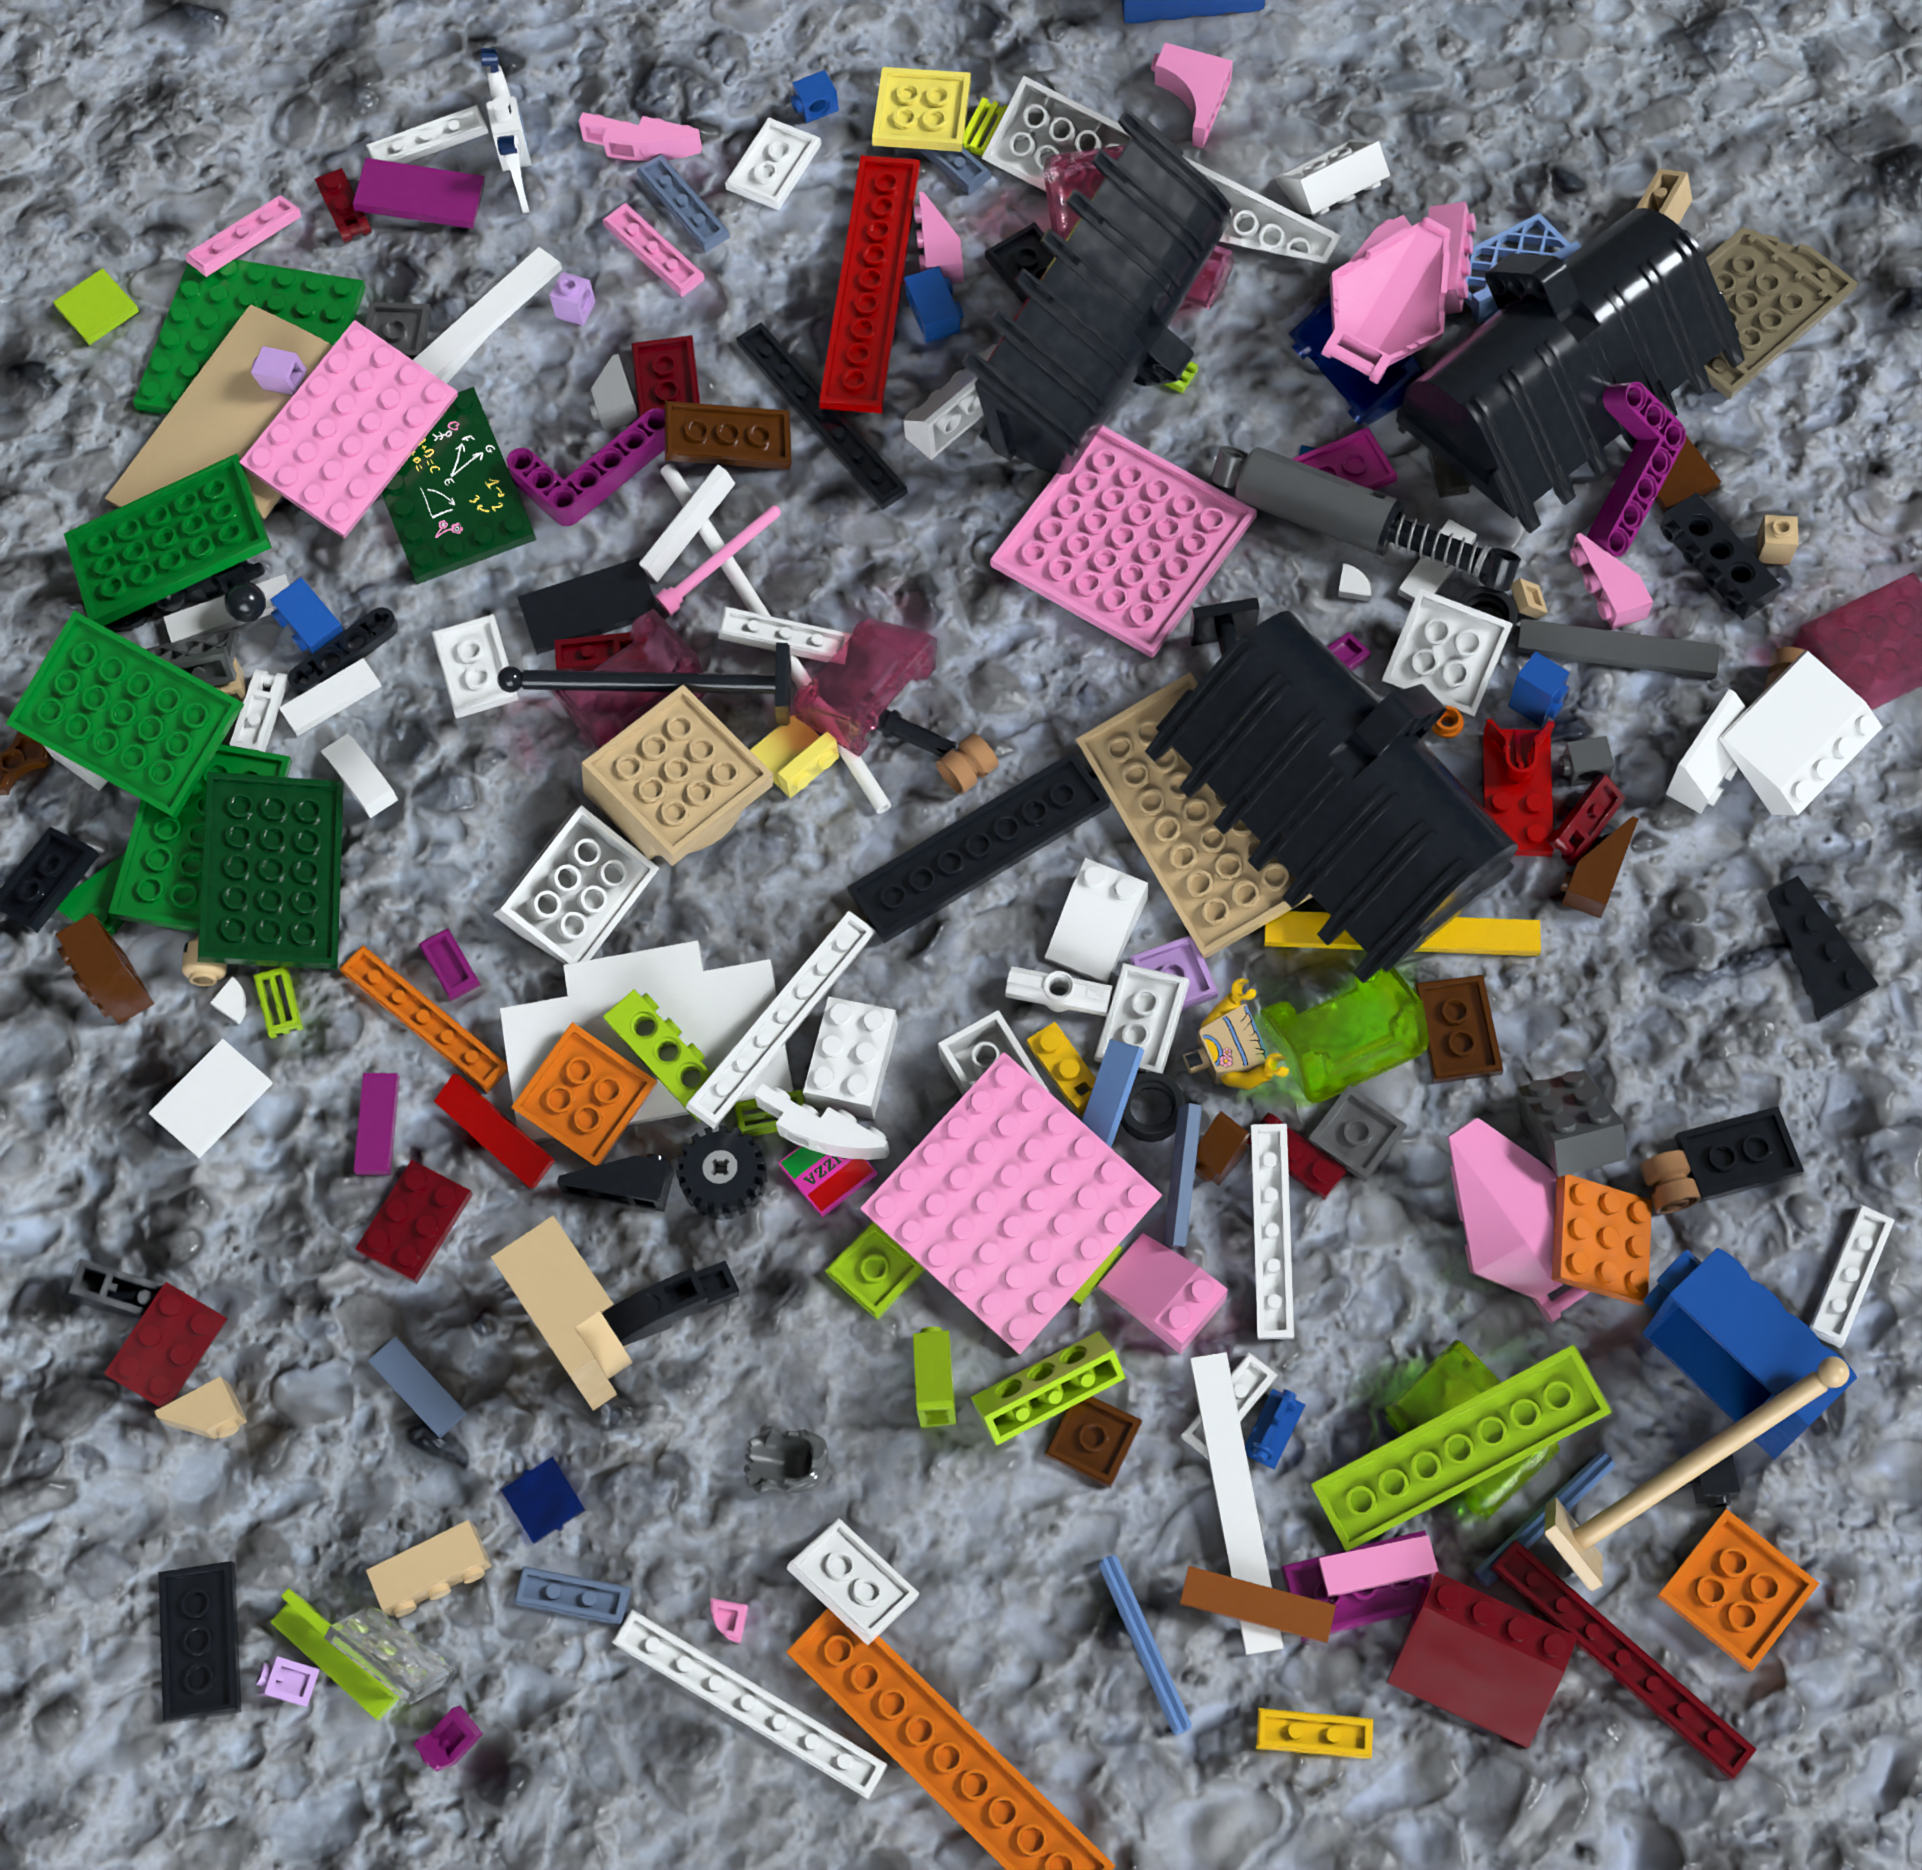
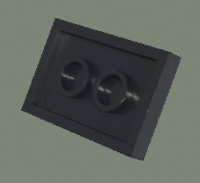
M49 827L0 888V914L38 933L100 854L93 847Z
M1778 1106L1678 1132L1675 1136L1678 1148L1684 1151L1690 1166L1689 1176L1696 1182L1701 1196L1699 1202L1801 1176L1804 1172Z

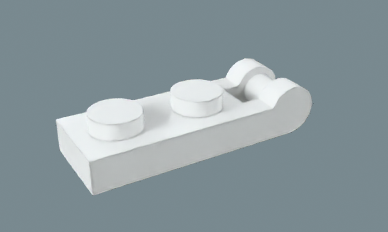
M256 669L254 671L243 702L245 705L240 711L229 746L265 752L284 694L289 690L288 674L277 673L275 676L269 675L265 670ZM266 687L271 688L270 692L263 690H265Z

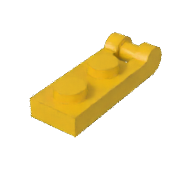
M1053 1022L1026 1039V1044L1075 1113L1081 1117L1085 1113L1096 1077L1056 1022ZM1086 1086L1089 1091L1080 1096L1076 1091Z

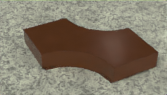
M17 732L13 743L0 753V795H9L15 782L25 773L37 768L48 767L50 754L41 743L21 732Z

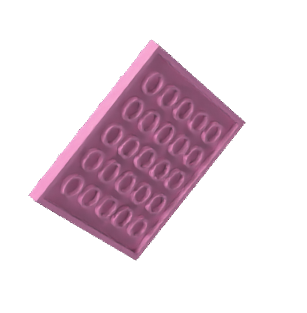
M1102 426L1073 471L1066 475L1055 474L990 559V566L1153 659L1257 516V510Z
M1003 1052L866 1201L860 1210L1013 1351L1020 1355L1160 1199L1162 1194L1010 1056Z

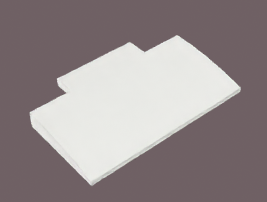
M697 940L563 965L568 996L500 1008L513 1104L573 1022L658 1081V1084L629 1125L689 1114L607 1024L603 1016L633 989L640 996L647 993L660 1007L656 1013L663 1021L669 1017L683 1033L678 1037L686 1046L692 1042L706 1058L701 1062L711 1071L714 1068H718L777 997L771 960L767 959L704 971L700 945ZM650 1021L641 1023L637 1034L640 1036L650 1035L654 1031L655 1024ZM786 1043L738 1101L754 1099V1094L761 1084L770 1089L776 1086L785 1092L793 1091ZM673 1046L664 1048L661 1051L660 1059L672 1061L677 1056L678 1049ZM696 1071L688 1072L683 1078V1084L688 1087L697 1085L700 1082L701 1074ZM514 1110L517 1127L535 1143L555 1139Z

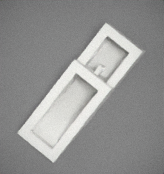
M349 734L344 735L321 750L327 762L341 781H344V785L370 818L398 801L391 786Z

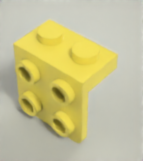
M798 715L790 716V724L788 726L779 725L750 750L773 773V782L790 799L839 758L836 739L828 731L820 737Z

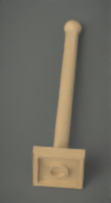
M1832 1356L1823 1359L1817 1367V1372L1812 1371L1580 1526L1557 1497L1545 1504V1536L1588 1590L1593 1592L1603 1585V1556L1594 1544L1825 1393L1828 1387L1838 1388L1843 1386L1849 1378L1848 1365L1838 1357Z

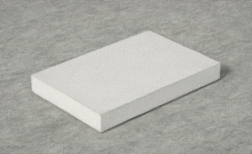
M768 117L725 182L726 190L779 211L820 148L821 138Z
M494 614L432 632L456 719L519 700L517 691L513 693L505 692L497 683L498 673L502 668L509 666Z
M1122 963L1094 1056L1095 1062L1102 1063L1109 1040L1112 1039L1144 1049L1137 1073L1157 1072L1163 1074L1189 987V978Z
M222 1039L149 1112V1115L196 1157L200 1158L273 1083Z
M839 1518L790 1561L787 1570L867 1645L902 1614L919 1595V1592Z

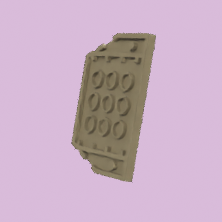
M1743 227L1711 253L1706 260L1718 290L1722 292L1739 333L1740 337H1738L1745 360L1736 368H1732L1721 351L1704 365L1710 384L1729 400L1732 399L1852 294L1858 282L1809 245L1800 243L1799 247L1779 242L1780 237L1769 234L1762 235L1757 231Z

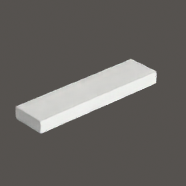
M475 105L367 144L366 148L371 159L405 164L488 134L489 132L478 106Z
M715 466L639 562V565L646 574L657 583L735 485L731 476L721 466Z
M286 574L256 584L264 592L266 598V608L259 618L270 615L274 611L270 599L290 585ZM225 595L163 617L171 643L247 623L236 621L226 611Z
M729 607L724 608L718 639L772 651H776V642L788 643L791 655L846 666L852 634Z
M1861 1204L1857 1208L1808 1326L1818 1338L1839 1348L1844 1345L1895 1219Z

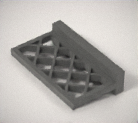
M235 627L147 648L146 650L202 681L216 686L236 680L237 674L233 667V662L240 635Z

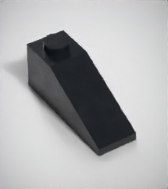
M647 1154L646 1157L635 1155L559 1175L557 1183L565 1194L664 1212L674 1171L670 1161H667L661 1155Z
M80 1259L73 1266L62 1299L94 1309L141 1319L163 1284Z

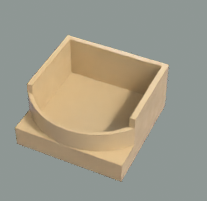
M684 685L676 689L582 762L583 793L649 860L654 858L655 855L662 856L671 866L675 865L688 853L704 849L721 839L738 821L743 809L773 786V773Z
M553 1215L491 1256V1258L594 1411L617 1395L609 1379L633 1362L624 1349L628 1345L622 1346L602 1315L604 1311L614 1305Z

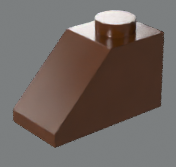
M1222 1111L1215 1117L1199 1142L1195 1165L1197 1176L1206 1182L1213 1181L1218 1186L1245 1156L1249 1135L1248 1131Z

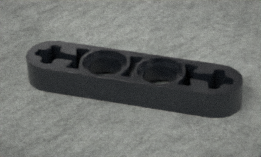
M384 607L370 611L295 666L288 675V682L294 693L300 696L360 659L365 658L391 639L398 630V623L393 612ZM382 620L384 623L387 622L388 625L382 627L377 625V622ZM367 629H369L370 633H373V637H369ZM363 637L365 641L361 647L357 649L348 647L349 641L352 638ZM329 656H337L339 658L338 663L331 668L322 666L323 660ZM317 667L321 675L318 676L313 668ZM304 677L307 680L309 679L310 682L305 685L299 680Z

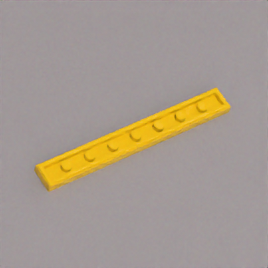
M1288 911L1264 925V946L1364 950L1346 930L1328 946L1321 940L1317 933L1331 917L1328 912ZM1456 917L1413 952L1539 956L1541 953L1540 920Z

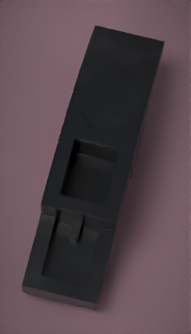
M725 1260L696 1272L694 1267L659 1281L604 1311L602 1315L622 1346H626L672 1328L674 1321L739 1297L740 1290Z

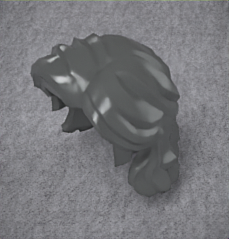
M764 1425L761 1427L760 1435L748 1441L750 1446L747 1450L749 1453L745 1454V1459L750 1463L744 1466V1472L746 1473L744 1477L748 1480L747 1485L750 1489L755 1490L757 1493L769 1490L799 1493L813 1490L820 1484L822 1472L828 1460V1447L824 1438L806 1429L783 1433L773 1426Z

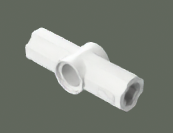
M1012 966L1007 979L1005 996L1043 1004L1055 1012H1063L1069 1009L1106 1017L1111 1002L1113 986L1075 979L1063 971H1054L1049 974ZM1062 987L1068 992L1062 996H1056L1051 993V990Z

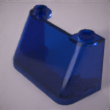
M1330 295L1288 333L1295 341L1291 346L1302 360L1309 357L1351 406L1347 412L1358 425L1365 422L1369 426L1401 407L1407 386L1424 373V370L1409 355L1389 365L1379 383L1375 384L1369 380V376L1334 357L1329 359L1322 355V350L1333 333Z

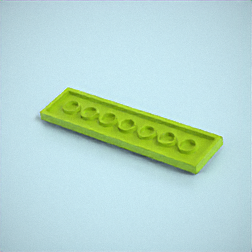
M1573 1344L1312 1483L1311 1486L1347 1552L1613 1412L1577 1347Z

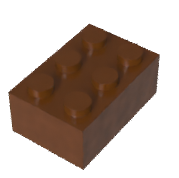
M93 912L56 933L62 945L57 950L66 965H70L75 973L72 975L80 990L86 993L94 1006L97 1005L105 1018L111 1016L120 1025L155 1004L123 949Z

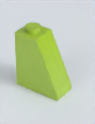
M936 1326L925 1327L920 1330L921 1333H913L916 1406L920 1426L957 1424L949 1330L942 1331L941 1327Z

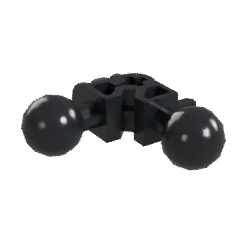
M245 560L152 604L159 611L176 612L186 605L190 592L202 587L207 597L210 598L218 594L222 588L226 594V611L236 621H255L263 614L266 608V598L264 592L250 581L262 576L265 573V569L261 563L252 564Z

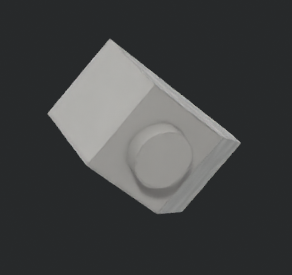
M619 354L612 355L591 387L594 401L588 403L593 421L600 419L603 431L633 423L638 419L635 403Z

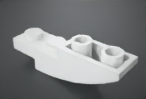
M761 1084L754 1094L757 1106L778 1118L776 1126L779 1135L797 1145L830 1156L848 1159H886L890 1153L888 1141H886L887 1138L881 1131L874 1127H869L868 1129L856 1123L857 1119L845 1110L840 1109L837 1112L828 1107L820 1118L819 1112L805 1103L799 1106L790 1100L789 1094L776 1086L770 1089Z

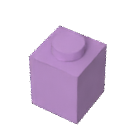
M262 346L258 357L253 361L251 374L262 389L293 396L300 388L307 368L296 353Z

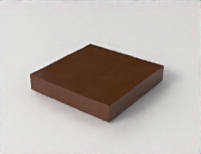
M1687 435L1680 453L1655 498L1656 503L1664 513L1695 492L1703 496L1719 488L1721 483L1719 477Z
M1091 1396L1066 1409L1045 1452V1457L1112 1488L1142 1425V1420Z

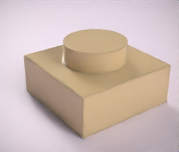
M1522 578L1512 583L1511 590L1514 596L1512 600L1519 613L1535 619H1539L1548 613L1539 585Z

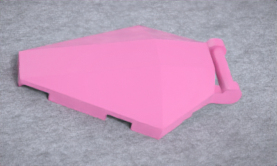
M1424 217L1423 220L1408 229L1404 227L1367 250L1366 255L1354 263L1349 261L1333 271L1329 279L1333 333L1321 354L1329 359L1334 357L1366 374L1369 376L1370 381L1378 384L1389 365L1441 340L1445 324L1444 305L1448 286L1451 231L1438 222Z
M1474 1118L1446 1137L1453 1165L1450 1166L1459 1219L1463 1221L1467 1245L1464 1246L1469 1273L1533 1299L1544 1318L1549 1323H1553L1561 1317L1562 1311L1590 1293L1587 1290L1571 1287L1553 1301L1547 1296L1548 1293L1563 1285V1283L1551 1280L1557 1175L1554 1170L1479 1118Z

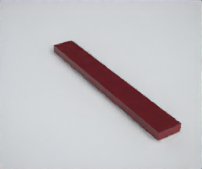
M1516 1539L1511 1542L1491 1566L1490 1570L1550 1623L1578 1636L1575 1644L1730 1780L1737 1776L1757 1749Z

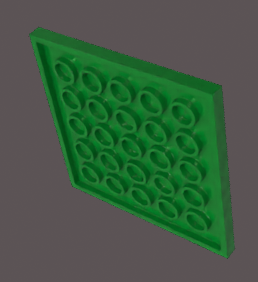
M237 259L232 260L206 277L187 263L133 404L138 410L168 415L250 304L294 324L334 346L355 320L366 290L364 281Z

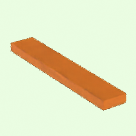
M364 945L339 968L343 975L484 1092L488 1093L508 1072V1065L505 1061Z

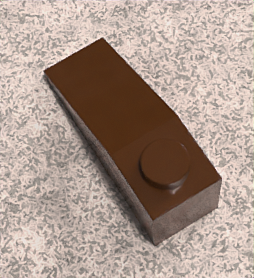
M1633 816L1579 860L1574 873L1566 872L1560 891L1566 893L1562 905L1601 919L1639 818Z

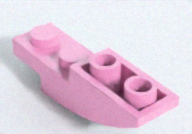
M582 112L579 119L583 141L603 145L607 157L632 161H650L662 154L666 160H673L699 154L702 150L699 129L689 125H679L666 122L660 118L642 116L639 125H635L629 121H618L599 114L593 115Z

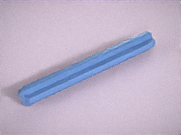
M1604 1451L1599 1452L1546 1503L1557 1497L1565 1509L1569 1511L1613 1469L1615 1462ZM1545 1504L1474 1571L1475 1578L1484 1587H1489L1498 1578L1490 1568L1513 1540L1516 1539L1528 1550L1544 1535Z
M1116 1555L1107 1556L1099 1561L1102 1575L1174 1735L1185 1733L1192 1727L1189 1716Z

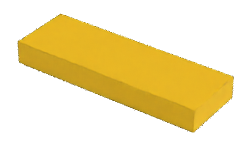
M1258 1708L1256 1749L1370 1760L1372 1758V1718Z

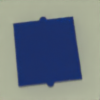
M553 1456L531 1471L524 1470L522 1477L501 1489L533 1544H536L556 1530L562 1531L564 1529L563 1525L586 1511Z

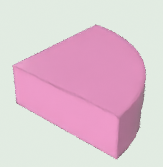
M711 1598L710 1610L717 1629L730 1641L741 1644L749 1609L748 1605Z

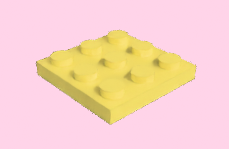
M882 67L872 133V146L962 152L971 73Z

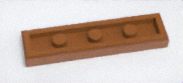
M1188 1566L1179 1603L1187 1607L1325 1644L1329 1640L1336 1608L1334 1604Z

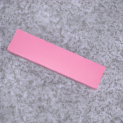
M279 195L186 253L187 263L207 277L301 217L300 209Z
M627 203L622 204L603 219L604 227L681 297L705 280L704 273Z

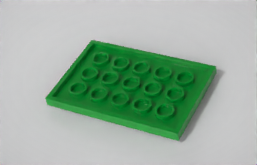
M237 453L64 533L89 619L105 626L272 548L248 476L243 466L239 463L241 459Z
M73 611L5 724L177 819L245 704L84 615Z
M221 744L177 819L141 800L108 911L110 918L199 933L207 772L288 777L292 763L291 757Z

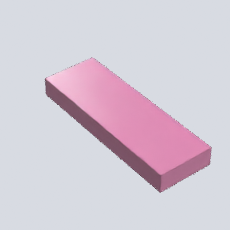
M1429 1535L1322 1557L1318 1560L1327 1598L1423 1578L1438 1572Z

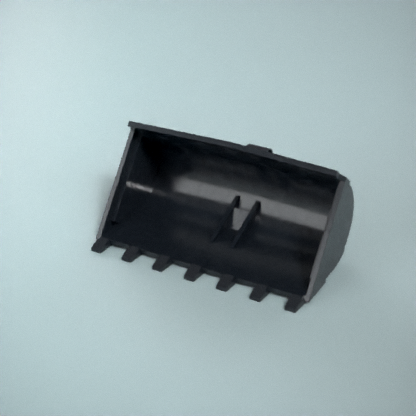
M1128 109L1123 112L1118 123L1131 138L1118 159L1115 160L1100 149L1092 160L1097 170L1106 177L1092 200L1077 189H1074L1066 200L1071 209L1080 216L1067 239H1063L1051 229H1048L1040 242L1054 256L1049 267L1040 280L1025 269H1022L1014 282L1029 296L1017 316L1013 320L999 309H996L988 322L1003 336L987 361L972 350H969L962 361L967 370L977 378L975 387L986 421V427L980 434V439L987 442L994 453L1010 461L1015 456L1035 467L1054 474L1066 475L1073 471L1132 382L1146 387L1173 383L1179 380L1194 356V352L1169 330L1168 326L1231 222V205L1219 189L1182 157L1183 151L1150 121L1145 119L1143 122Z
M1638 208L1630 211L1564 261L1556 256L1512 253L1487 271L1485 280L1498 311L1407 386L1404 392L1403 405L1397 411L1396 422L1399 424L1398 430L1402 434L1408 431L1513 519L1517 516L1528 533H1532L1541 526L1533 504L1535 501L1553 488L1555 495L1561 503L1567 505L1576 497L1568 475L1586 461L1597 477L1604 475L1610 470V466L1603 448L1620 434L1630 449L1634 448L1637 440L1604 407L1603 393L1607 386L1617 383L1640 382L1674 416H1677L1678 413L1671 395L1676 388L1688 379L1696 393L1702 395L1711 388L1704 365L1721 351L1732 368L1740 365L1745 358L1738 340L1740 336L1722 292L1718 290L1708 262L1696 240L1688 230H1683L1666 215L1652 209Z
M1283 611L1271 616L1237 640L1216 662L1194 690L1189 688L1157 725L1158 733L1145 750L1154 762H1157L1173 747L1193 768L1179 787L1180 790L1188 798H1192L1207 783L1227 805L1213 825L1224 835L1241 820L1261 842L1247 861L1257 871H1260L1275 857L1296 878L1282 896L1291 908L1296 907L1309 893L1325 908L1331 917L1317 935L1327 946L1346 930L1368 953L1353 971V974L1363 984L1381 968L1386 973L1506 878L1514 868L1510 860L1515 854L1518 844L1421 740L1443 716L1447 708L1424 684L1393 692L1381 700L1290 611Z

